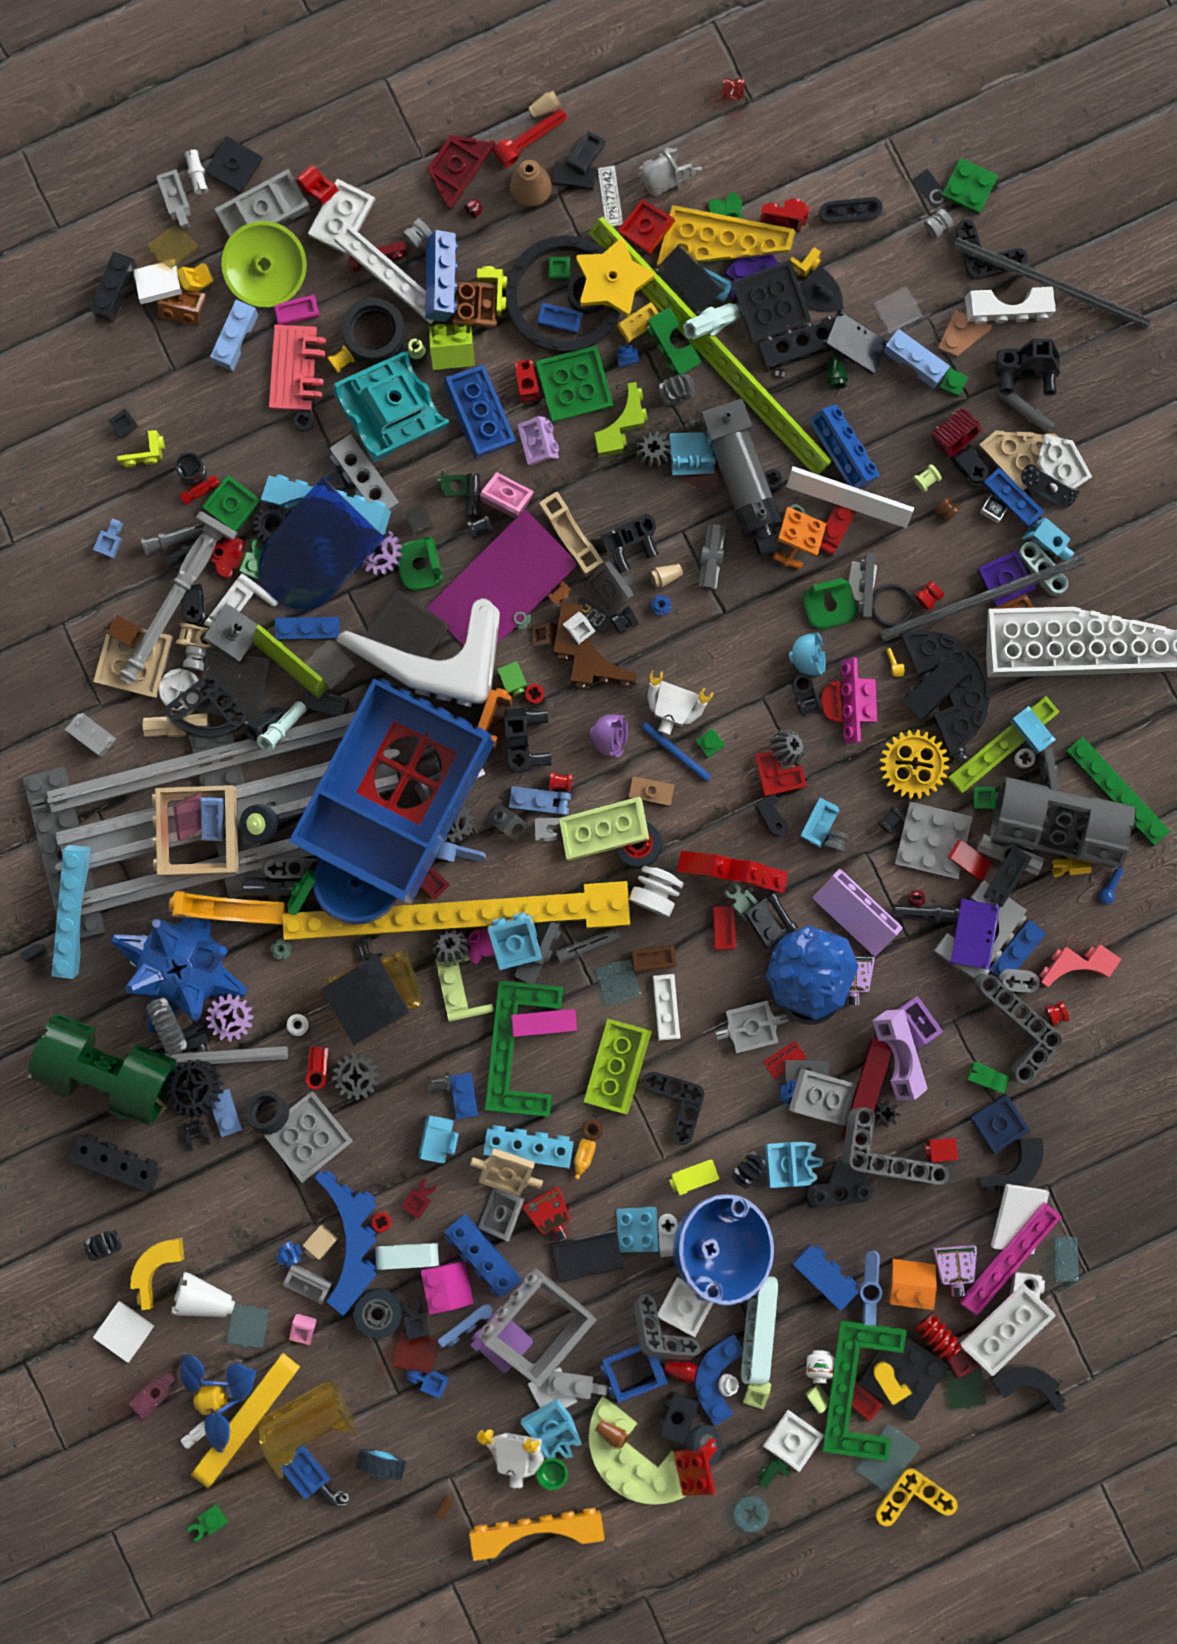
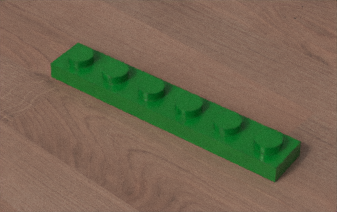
M1083 736L1066 751L1111 801L1134 806V826L1152 846H1155L1170 832L1163 822Z

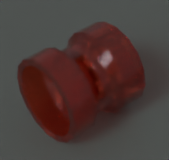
M723 78L722 99H730L731 97L743 99L744 78H737L736 80Z

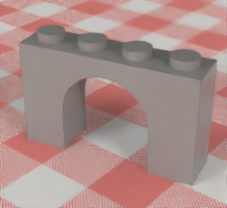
M984 880L979 884L969 900L998 905L1002 897L999 896L995 903L991 901L995 893L991 892L987 899L983 897L990 885ZM1009 897L1004 906L999 909L991 962L998 960L1002 954L1000 949L1003 944H1009L1014 937L1012 933L1016 926L1020 927L1026 919L1024 914L1027 910ZM948 933L945 934L933 950L936 955L951 964L954 937ZM955 963L951 964L973 981L979 974H988L990 969L985 970Z

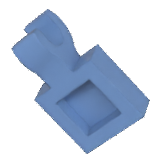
M112 519L108 531H100L93 550L115 558L122 538L117 537L123 523Z

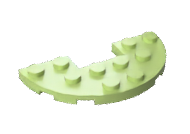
M603 1395L597 1403L591 1418L589 1446L593 1462L605 1482L622 1496L645 1504L670 1503L685 1497L682 1496L674 1451L671 1450L660 1466L657 1467L627 1442L621 1450L613 1449L595 1431L601 1420L626 1430L628 1435L637 1425L634 1419Z

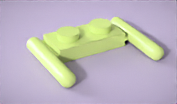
M469 954L464 955V961L470 960ZM436 958L449 1022L494 1012L493 1004L468 1009L458 963L463 961L458 960L457 966L453 962L447 966L444 961L440 963Z

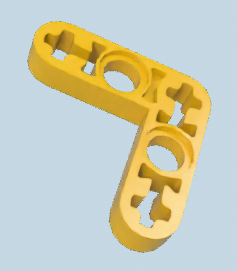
M907 1468L900 1474L877 1508L876 1518L883 1526L892 1525L913 1494L944 1515H952L956 1512L957 1501L952 1495L917 1470ZM914 1473V1478L916 1479V1482H910L908 1484L907 1488L910 1489L909 1493H907V1491L899 1485L900 1483H902L905 1486V1484L908 1481L906 1479V1475L908 1474L911 1476ZM926 1486H933L935 1489V1494L930 1498L923 1495V1489ZM901 1491L904 1493V1500L901 1503L893 1501L892 1496L894 1492ZM940 1492L943 1493L940 1497L944 1501L951 1500V1509L946 1508L943 1510V1504L937 1500ZM889 1501L894 1507L898 1509L895 1511L892 1508L889 1512L891 1518H886L883 1521L881 1512L888 1511L890 1506L887 1505V1502Z

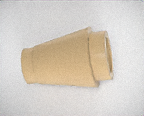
M547 91L529 106L533 117L536 118L557 111L561 104L554 91L550 93Z
M679 564L657 567L650 572V578L655 588H662L683 576L682 568Z

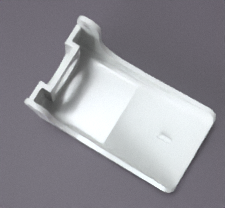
M477 600L472 607L468 636L464 648L458 655L445 661H436L407 654L348 631L341 633L337 637V642L408 687L414 688L416 694L429 697L430 693L437 694V699L450 702L451 698L458 699V704L471 707L472 703L485 704L492 689L500 613L489 600Z

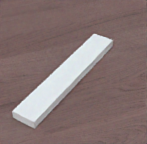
M347 223L333 241L425 319L426 291ZM425 319L429 324H432V322L434 321L431 319Z
M792 467L786 485L787 488L904 528L908 527L914 507L796 467Z

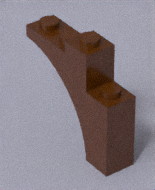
M562 602L554 655L558 656V659L566 661L574 658L571 683L575 684L576 688L587 689L588 686L593 685V679L595 678L597 682L610 684V681L619 682L618 685L623 687H631V684L636 685L637 673L623 670L607 661L594 648L589 637L580 644L573 639L563 624L576 613H582L583 605Z

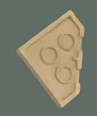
M994 431L979 445V448L1024 491L1028 487L1021 481V473L1029 464L1036 465L1039 468L1037 462L1044 434ZM1047 433V435L1058 437L1056 434Z

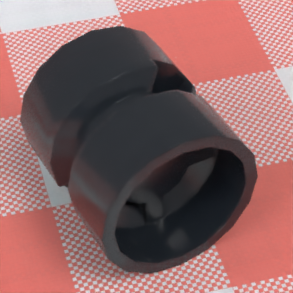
M185 452L176 459L175 470L184 483L194 486L205 480L207 470L198 455L192 452Z

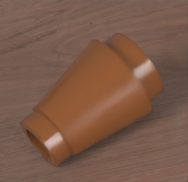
M601 1420L595 1429L613 1449L621 1450L629 1438L626 1430L604 1420Z

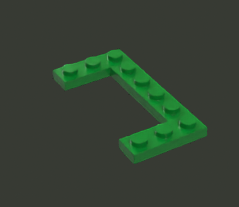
M499 981L485 1110L550 1117L552 1095L509 1091L515 1037H512L510 1015L517 1014L518 1004L561 1009L563 987Z
M840 1320L834 1374L823 1440V1452L888 1461L891 1437L850 1432L848 1427L860 1347L903 1353L906 1329Z

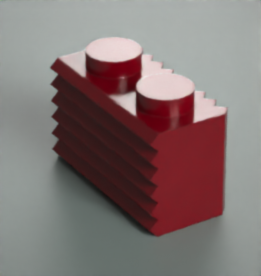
M961 408L952 413L944 424L938 425L931 433L935 446L951 458L982 432L980 422L964 408Z

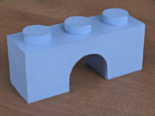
M238 300L235 301L210 356L214 364L230 371L234 370L241 355L242 341L246 333H251L257 320L258 313L255 307Z
M899 329L884 349V353L897 363L901 364L903 362L911 366L918 373L917 377L933 389L936 388L950 367Z

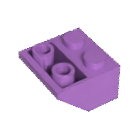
M918 996L897 1009H904L916 1050L943 1033Z

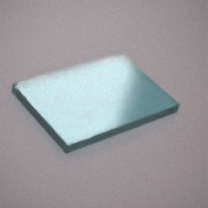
M890 1423L886 1425V1428L880 1435L891 1437L888 1461L863 1458L856 1468L859 1473L887 1493L921 1447Z

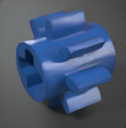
M794 1080L788 1081L786 1086H781L780 1101H785L788 1107H790L797 1083Z
M292 1241L277 1248L279 1254L275 1258L279 1265L284 1263L286 1268L301 1261L299 1255L303 1251L299 1244L294 1246Z

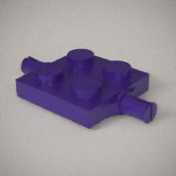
M774 254L737 258L725 275L734 282L780 263L775 260ZM732 291V293L729 295L730 298H732V297L734 296V292H733V291Z

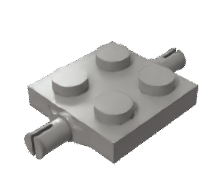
M768 1001L725 1011L728 1019V1029L715 1031L716 1035L724 1033V1035L717 1036V1040L730 1037L734 1043L736 1053L779 1043L776 1035V1025L787 1023L789 1020H779L788 1017L787 1013L774 1017L770 1011Z

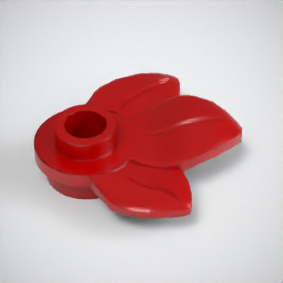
M234 538V540L226 539L223 543H216L209 559L215 563L218 574L230 579L233 569H238L244 554L241 551L245 545L244 540ZM221 550L223 555L217 556L215 551Z

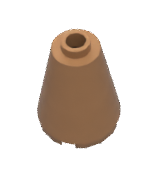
M534 160L523 161L511 178V194L519 204L525 207L543 204L551 193L552 184L548 173Z

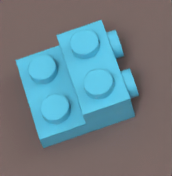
M525 912L513 915L511 920L505 921L504 918H498L492 921V925H489L488 932L499 970L542 959L531 914L526 915Z

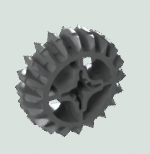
M162 997L147 1004L146 1010L166 1053L172 1056L187 1048L186 1040L168 1001Z

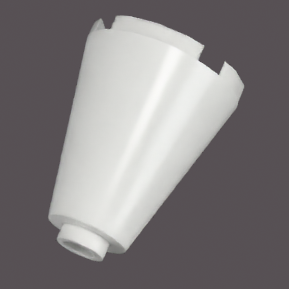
M183 1272V1277L179 1281L174 1301L177 1303L175 1307L172 1306L171 1314L176 1316L226 1317L227 1313H232L234 1301H231V1295L190 1273Z

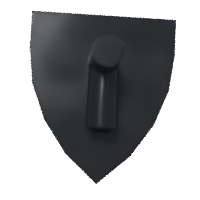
M818 265L800 286L806 306L810 309L824 312H833L838 309L843 310V296L839 285L833 276Z

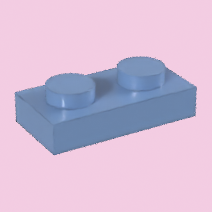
M229 1089L224 1090L223 1094H218L221 1102L215 1101L216 1109H212L221 1137L243 1130Z

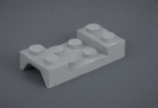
M287 169L215 208V211L229 237H231L236 230L248 223L270 221L280 224L289 218L293 220L310 211V207L299 190L290 170Z

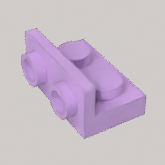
M538 416L517 424L528 465H535L548 459L555 460L559 458L558 444L554 440L552 433L553 425L548 418Z

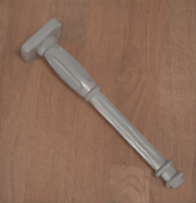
M199 511L195 519L204 525L202 528L203 533L195 541L184 559L177 578L174 579L175 584L134 655L132 658H127V667L125 670H120L122 674L120 679L131 685L133 681H138L137 675L139 671L145 669L144 663L186 590L191 589V585L206 566L217 540L220 541L222 537L234 540L237 532Z

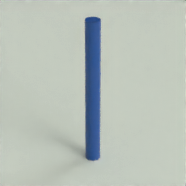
M645 722L641 727L642 730L706 783L712 777L650 724Z

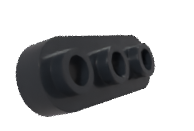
M876 197L829 201L821 206L819 217L823 223L829 225L875 220L881 215L883 206ZM873 207L875 211L871 213L868 211V208ZM847 210H853L854 214L849 215ZM827 212H832V213H833V216H832V217H828V216L826 215V213H827Z

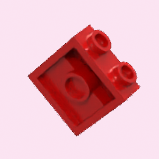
M796 198L785 199L784 207H779L776 203L763 204L760 223L790 228L800 233L801 227L806 226L810 207Z

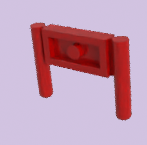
M836 504L826 523L820 550L831 556L834 555L857 511Z

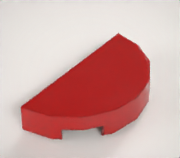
M840 680L831 682L825 687L820 696V701L823 709L822 712L826 718L833 722L843 723Z

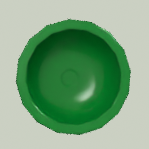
M548 1458L542 1462L536 1471L537 1480L543 1488L557 1490L566 1483L568 1470L562 1461L556 1458Z

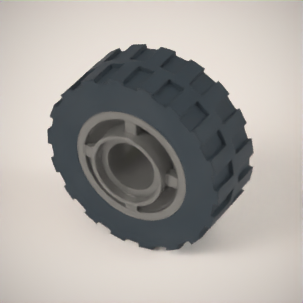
M373 1288L364 1292L357 1300L353 1312L354 1322L357 1324L358 1330H361L362 1334L368 1335L370 1338L377 1337L379 1339L389 1336L400 1324L402 1318L401 1302L394 1293L392 1294L387 1289ZM380 1308L383 1310L384 1316L382 1318H375L372 1310Z

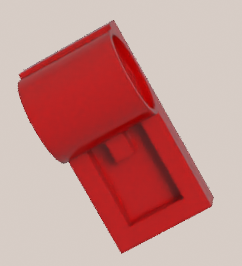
M310 165L296 178V182L303 192L323 204L331 200L339 191L336 184L324 178L321 172L313 165Z

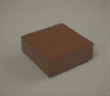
M446 1494L436 1512V1517L441 1520L444 1519L454 1501V1496Z

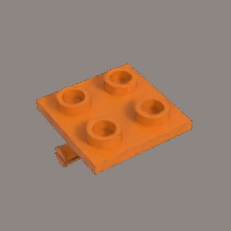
M787 507L777 541L791 546V549L787 555L774 552L772 559L783 563L785 567L791 566L800 570L803 562L794 559L793 556L800 550L817 557L826 523Z

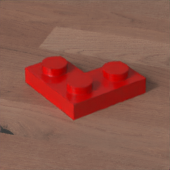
M773 751L755 754L765 797L807 787L802 765L781 770L779 763H777V758L772 757Z

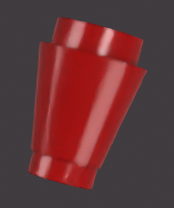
M667 1361L664 1374H668L687 1384L689 1382L694 1383L698 1366L693 1365V1362Z

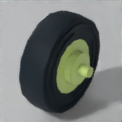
M254 804L247 807L241 814L239 821L242 834L247 840L254 843H263L270 840L275 835L278 827L275 812L264 804Z

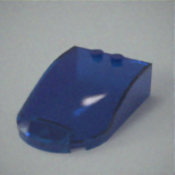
M329 475L322 477L290 512L267 540L260 555V576L266 590L276 601L290 608L304 610L326 603L391 536L388 532L382 535L328 483L332 479Z

